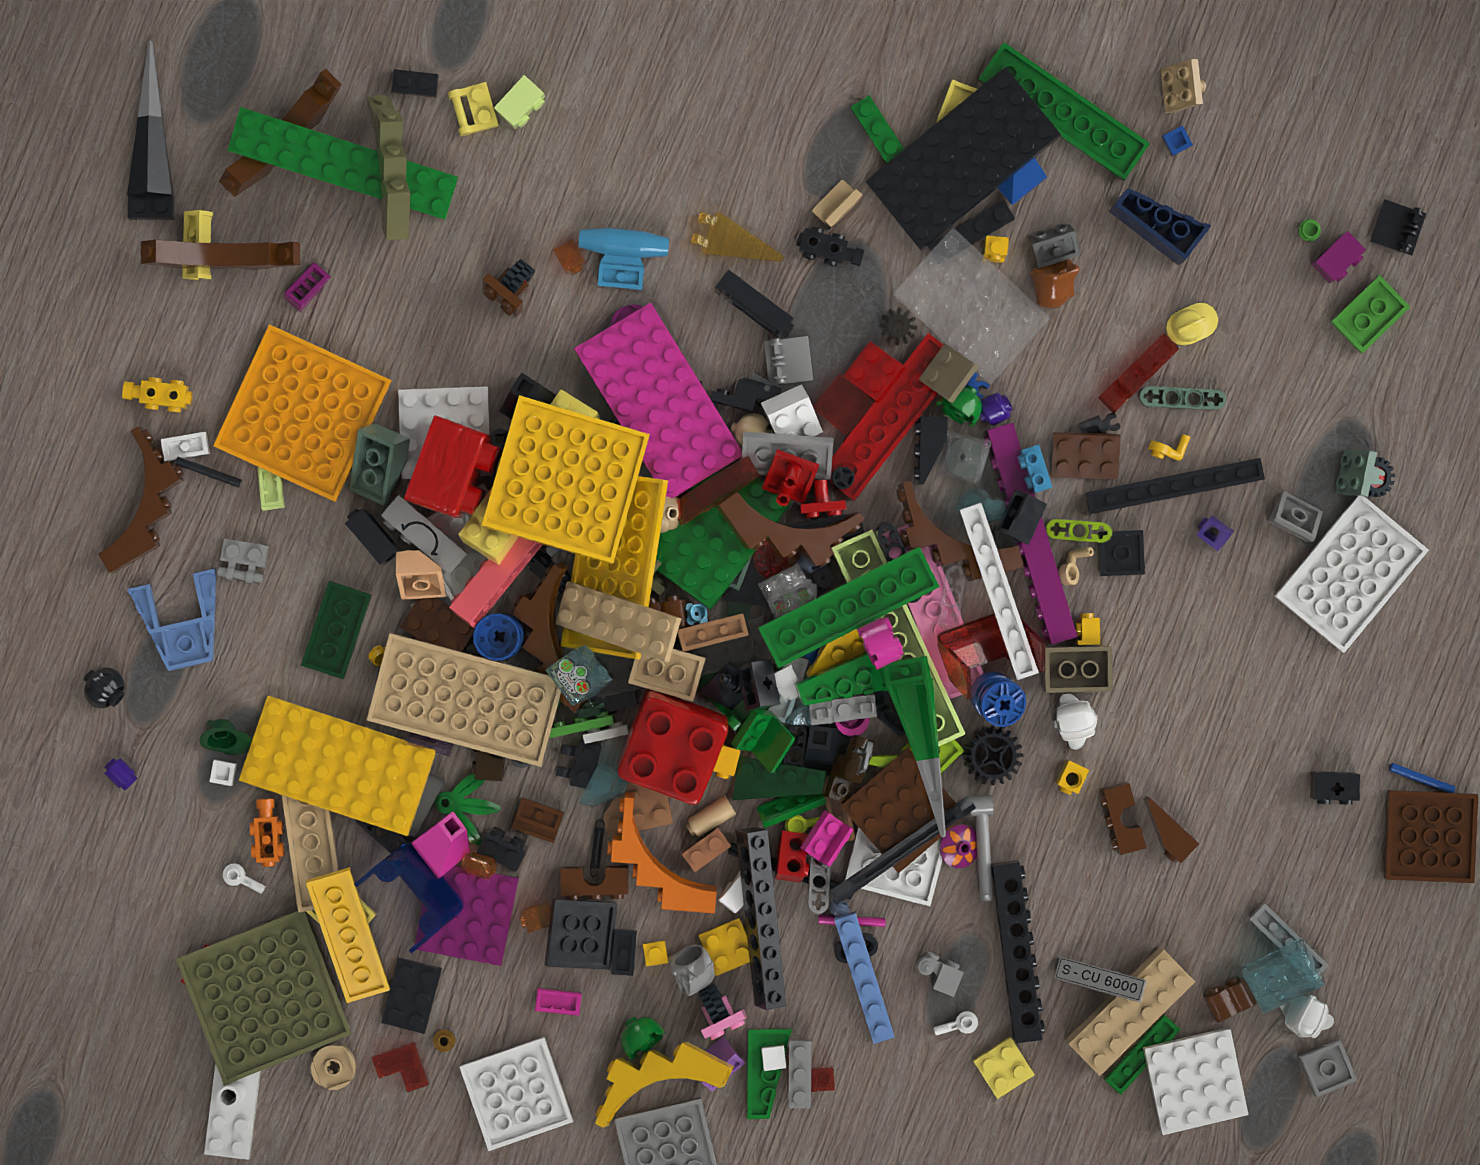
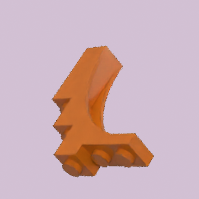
M626 792L625 799H620L619 812H624L623 820H619L618 834L613 835V841H608L607 854L611 855V862L638 864L633 865L632 878H637L636 886L660 887L658 889L657 902H662L661 909L715 913L717 885L701 884L683 878L669 870L653 856L642 840L633 815L635 792Z

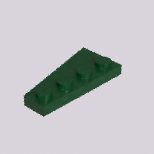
M739 756L732 801L824 793L827 771L780 763L775 772L770 773L758 759Z

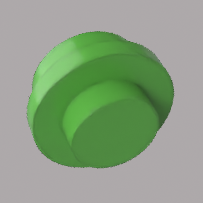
M1313 219L1304 220L1298 228L1300 238L1307 242L1316 240L1321 233L1319 223Z

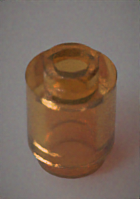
M475 852L467 853L462 861V869L467 874L486 880L494 876L497 870L494 858Z

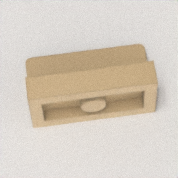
M841 180L813 208L812 212L831 230L862 198V194L857 189L853 190L844 180Z

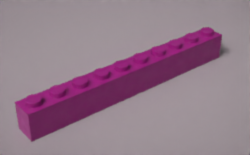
M1010 423L985 431L986 436H983L984 443L987 449H991L993 456L990 458L992 469L997 470L999 476L996 479L997 486L1000 492H1004L1006 499L1003 500L1004 509L1006 510L1014 490L1035 497V493L1032 494V490H1028L1024 481V478L1027 477L1025 468L1021 469L1017 456H1020L1019 451H1021L1014 424ZM1041 517L1029 545L1017 542L1015 545L1019 547L1020 554L1023 555L1025 564H1023L1024 567L1022 569L1025 577L1029 576L1031 585L1028 586L1031 598H1035L1038 605L1035 607L1038 620L1042 619L1044 628H1041L1044 641L1048 640L1049 644H1055L1075 638L1077 633Z

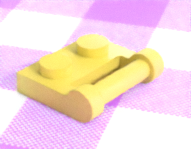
M486 82L448 92L449 100L453 102L460 128L458 131L460 136L470 135L499 126ZM467 96L474 125L468 126L461 97Z

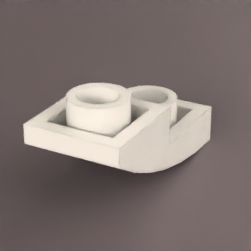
M740 871L734 881L727 884L718 899L719 902L733 913H737L744 905Z

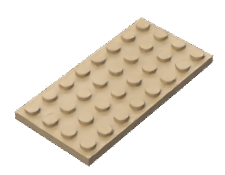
M389 633L367 721L541 767L563 685L554 676Z

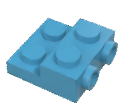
M1036 445L1019 451L1020 456H1017L1020 468H1025L1027 477L1024 478L1027 489L1032 490V494L1053 488L1040 446Z

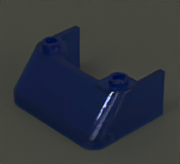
M407 842L379 862L354 885L358 887L364 884L374 874L383 882H391L398 876L404 880L428 909L419 920V927L426 936L409 950L412 954L458 916L464 908V902L444 876H441L439 879L435 876L413 847L412 842Z

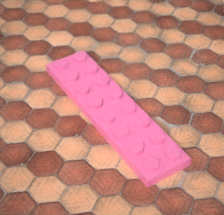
M908 524L897 528L899 536L902 529L909 528ZM889 532L882 534L888 539L889 543L893 542ZM930 545L922 547L921 550L940 587L923 595L919 601L907 604L949 699L970 692L975 680L984 673L941 566L937 567V564L932 561L930 553L932 546ZM892 547L889 551V556L897 558L901 552L900 548Z

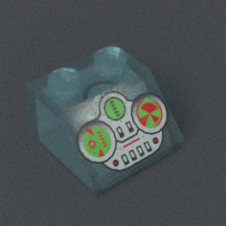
M586 645L572 650L545 670L572 706L596 696L612 681L607 670L598 662L592 650Z

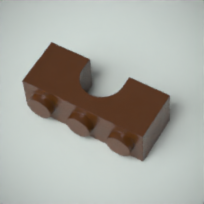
M1124 782L1101 788L1102 794L1099 795V800L1102 808L1106 807L1108 816H1104L1107 828L1112 830L1113 837L1110 838L1113 851L1117 850L1118 854L1123 855L1146 849L1141 826L1126 827L1121 822L1122 811L1127 807L1135 805L1130 783Z
M584 866L561 867L560 869L561 896H566V899L575 900L579 899V896L588 895V899H602V895H611V899H622L624 895L629 893L628 866H606L605 879L598 884H592L586 880Z

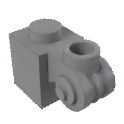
M927 951V954L917 962L918 970L923 975H930L934 972L935 978L931 985L932 988L954 997L964 973L959 968L960 964L948 960L947 963L939 961L940 956Z

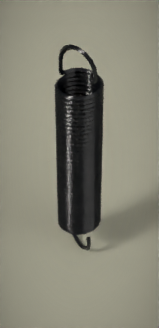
M597 820L595 823L590 874L591 869H599L605 829L596 827L598 821L604 823L603 820Z

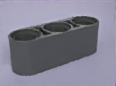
M429 773L409 835L415 838L419 834L435 803V799L445 783L444 779L432 773Z

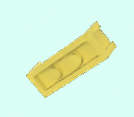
M203 210L184 211L183 242L211 243L213 212ZM210 268L183 269L182 278L199 280V278L211 279Z

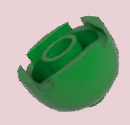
M969 385L962 389L953 403L942 396L936 402L937 406L940 404L943 406L941 411L946 416L961 425L964 421L970 423L968 427H974L982 410L981 400L976 395L977 391Z
M632 1017L624 1024L626 1028L621 1034V1046L628 1058L632 1060L639 1057L637 1052L643 1051L645 1053L662 1040V1035L666 1034V1032L656 1020L650 1017H641L639 1019Z

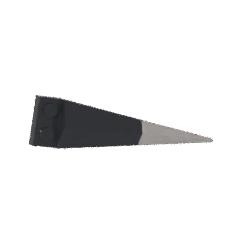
M149 40L127 191L128 219L174 220V192L162 119L154 48L152 41Z

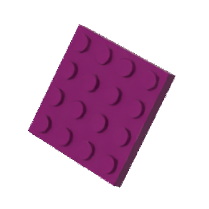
M455 865L438 879L429 868L414 949L502 966L519 877Z

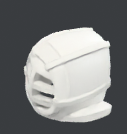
M1063 693L1060 697V706L1057 708L1056 720L1053 721L1054 728L1059 730L1063 740L1068 741L1071 749L1077 750L1084 745L1086 738L1095 735L1098 716L1088 701H1079L1073 694Z
M1310 994L1309 996L1297 995L1295 998L1290 996L1281 998L1279 1006L1285 1016V1024L1296 1036L1316 1038L1321 1030H1326L1333 1026L1334 1018L1328 1014L1327 1005L1318 1001L1315 996Z

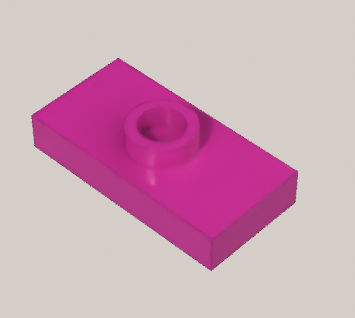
M537 988L535 1011L579 1016L582 992Z

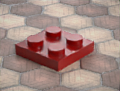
M870 341L843 377L879 403L906 367Z

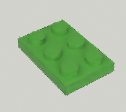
M1378 275L1330 323L1362 354L1410 306Z

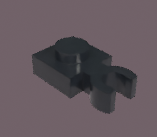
M1115 412L1107 414L1104 420H1101L1100 416L1097 415L1078 423L1082 433L1107 434V430L1117 431L1121 428L1119 423L1110 424L1111 419L1117 417Z

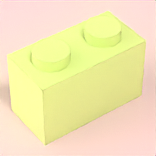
M523 75L494 109L516 130L518 126L522 128L529 121L530 117L528 115L533 110L538 111L545 103L543 100L545 94Z

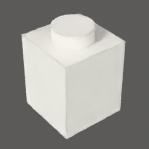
M791 664L774 673L777 688L783 699L788 697L790 701L799 696L794 685L799 682V679Z

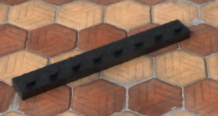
M1261 458L1086 492L1085 496L1090 515L1265 480Z

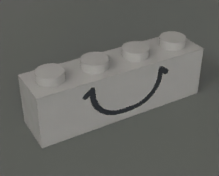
M398 495L381 515L385 519L383 523L392 531L395 528L402 533L400 538L408 545L414 543L420 552L428 558L430 557L441 567L442 574L446 572L452 574L468 556V553L413 505L405 501L401 495Z

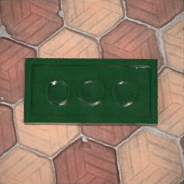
M333 581L328 582L301 666L345 679L372 594Z

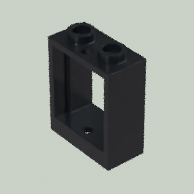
M355 509L347 516L349 520L345 523L346 526L380 565H386L396 556V552L402 551L368 510Z

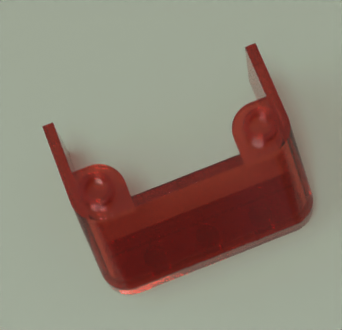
M995 613L943 631L937 636V646L948 678L967 700L971 699L972 668L1002 657H1006L1010 661ZM1020 617L1037 669L1040 672H1044L1046 643Z

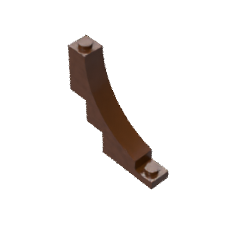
M327 69L323 70L313 86L304 91L298 101L281 120L313 129L322 120L342 84ZM242 156L225 169L219 182L236 197L268 175L274 165Z
M157 239L141 241V264L181 269L202 267L249 270L300 265V242L194 243Z

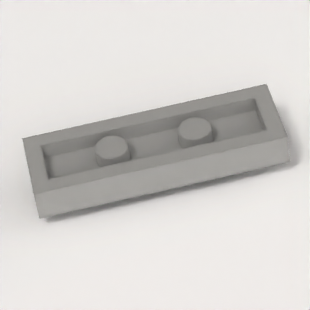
M789 1040L788 1108L811 1109V1040Z

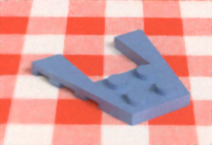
M216 569L193 574L202 617L160 627L150 584L127 589L168 671L214 661Z

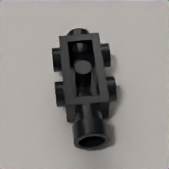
M812 226L811 229L806 228L804 234H799L796 246H800L799 252L803 253L802 257L810 260H815L816 257L825 259L824 264L836 267L837 263L842 264L843 260L850 261L852 265L860 267L865 250L858 247L856 249L847 247L848 241L845 240V236L837 233H832V236L823 234V229ZM815 238L817 240V244L815 246H811L809 244L810 239ZM832 245H837L839 247V250L837 252H832L830 250V247Z

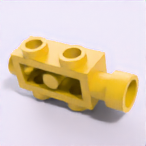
M148 377V381L142 380L141 385L125 381L122 390L123 399L133 400V398H137L139 403L145 404V409L158 410L159 406L167 407V411L181 413V409H187V404L191 405L193 397L192 391H189V387L184 385V381L171 380L169 384L162 383V379ZM150 389L155 390V395L152 397L148 396ZM176 391L178 396L173 400L170 398V394Z

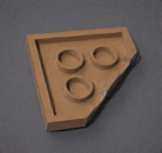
M628 781L624 782L603 815L607 837L618 834L619 820H623L624 812H619L620 799H625L626 792H635L633 815L638 831L673 824L668 796Z

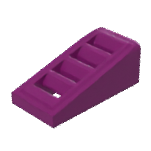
M313 262L284 292V299L301 312L328 282L331 276ZM314 272L321 280H316L311 273ZM308 279L315 286L312 288L305 280ZM302 286L309 293L306 295L299 287ZM296 293L302 300L299 301L293 294Z

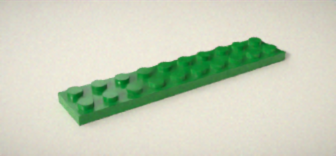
M240 107L227 151L382 200L377 150ZM407 160L406 182L410 190V209L445 220L458 176Z

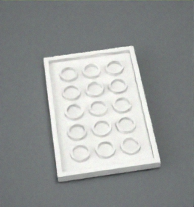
M1356 496L1274 597L1339 651L1345 653L1429 550L1365 496Z

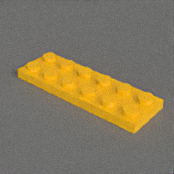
M350 867L306 880V885L346 1002L349 1003L389 991L390 986Z

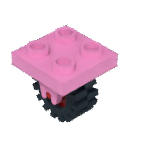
M715 983L699 991L704 1004L701 1008L710 1025L701 1030L705 1039L710 1037L711 1040H714L725 1034L724 1029L730 1027L731 1030H734L745 1024L744 1019L747 1018L744 1009L735 1013L727 996L721 995Z

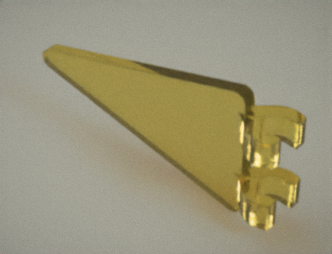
M704 212L700 213L697 222L709 225L710 229L707 237L694 233L690 243L702 246L704 254L783 261V255L722 213L716 212L714 216Z

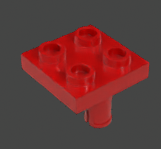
M777 449L763 482L762 489L778 494L776 502L780 506H787L790 499L804 504L818 471L819 464Z
M827 480L814 481L815 501L811 504L799 505L800 515L805 514V518L819 517V513L827 512V516L842 515L841 511L846 510V500L832 502L829 500Z

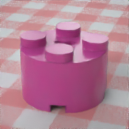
M881 617L857 629L859 637H862L864 640L862 644L876 670L901 659V656L904 655L903 647L898 637L893 638V628L887 617Z

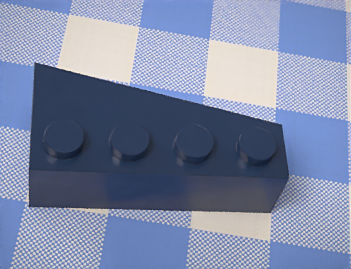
M1127 188L1109 210L1111 214L1178 266L1188 258L1211 227L1207 223L1194 220L1193 217L1187 214L1183 215L1167 205H1161L1155 202L1154 199L1130 188Z

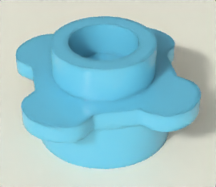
M688 603L685 606L688 616L686 618L687 624H701L708 621L707 607L702 603L695 605Z

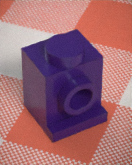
M1213 515L1209 519L1205 517L1197 527L1200 529L1197 536L1217 551L1222 548L1234 532L1233 529L1227 527ZM1216 527L1219 531L1218 534H1212L1211 528Z

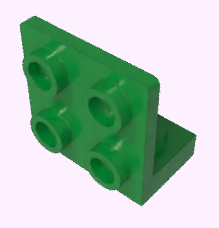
M752 710L731 745L736 750L751 751L770 773H774L793 744L795 737L772 711Z

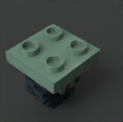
M1344 450L1339 477L1336 481V493L1366 497L1384 496L1387 494L1386 491L1390 492L1392 489L1389 485H1394L1395 481H1391V477H1395V473L1390 472L1394 468L1393 466H1388L1390 462L1386 461L1385 458L1376 457L1377 452Z

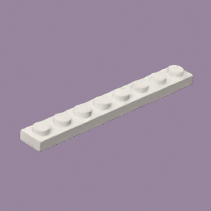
M980 502L960 509L1016 678L1019 680L1037 674L1039 672L983 506Z

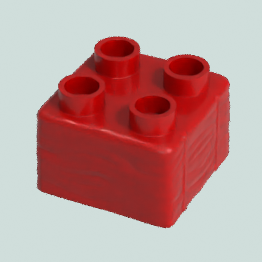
M434 415L404 500L453 518H463L466 513L473 515L486 494L485 490L476 487L482 471L491 474L494 472L501 448L491 445L492 437L486 433Z
M646 689L617 762L619 777L684 803L698 804L707 788L721 748L727 737V717L675 696Z

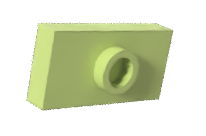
M257 467L261 509L265 511L285 508L282 477Z

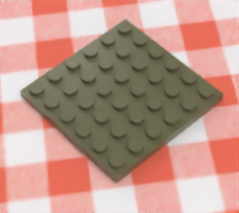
M305 911L290 913L176 958L224 1085L352 1034Z

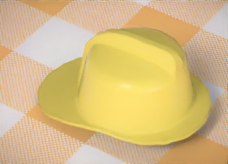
M1196 303L1170 316L1166 326L1167 335L1171 341L1178 345L1185 346L1208 337L1215 331L1218 324V316L1214 308L1208 304Z

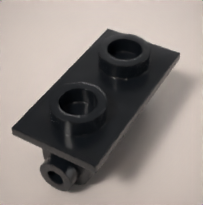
M539 550L527 565L530 567L529 570L541 579L547 568L551 564L555 565L556 563L553 562L547 553ZM567 570L560 582L558 589L560 593L565 589L567 581L571 582V576Z

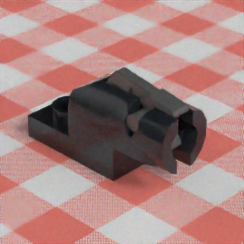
M754 374L750 379L743 378L738 380L734 397L729 396V391L717 389V392L712 391L710 400L714 403L753 413L755 404H758V407H762V402L781 394L782 388L780 385Z

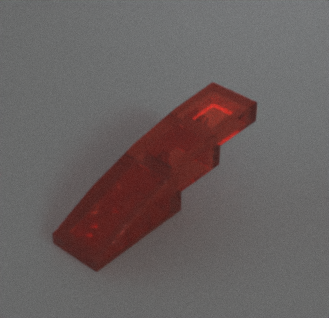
M1163 333L1098 398L1111 412H1116L1179 348Z
M748 456L741 459L677 500L679 511L677 520L680 525L687 524L700 513H706L731 492H738L760 476Z

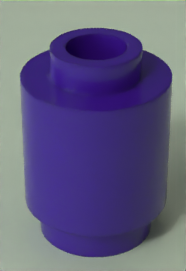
M113 758L104 767L107 770L104 774L118 788H122L124 791L138 779L134 775L135 772L121 758L117 761Z

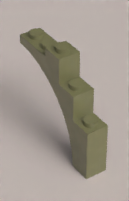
M376 95L375 97H367V106L374 128L379 159L382 194V230L386 240L409 239L410 190L406 182L407 157L402 146L403 120L399 110L394 109L390 96Z

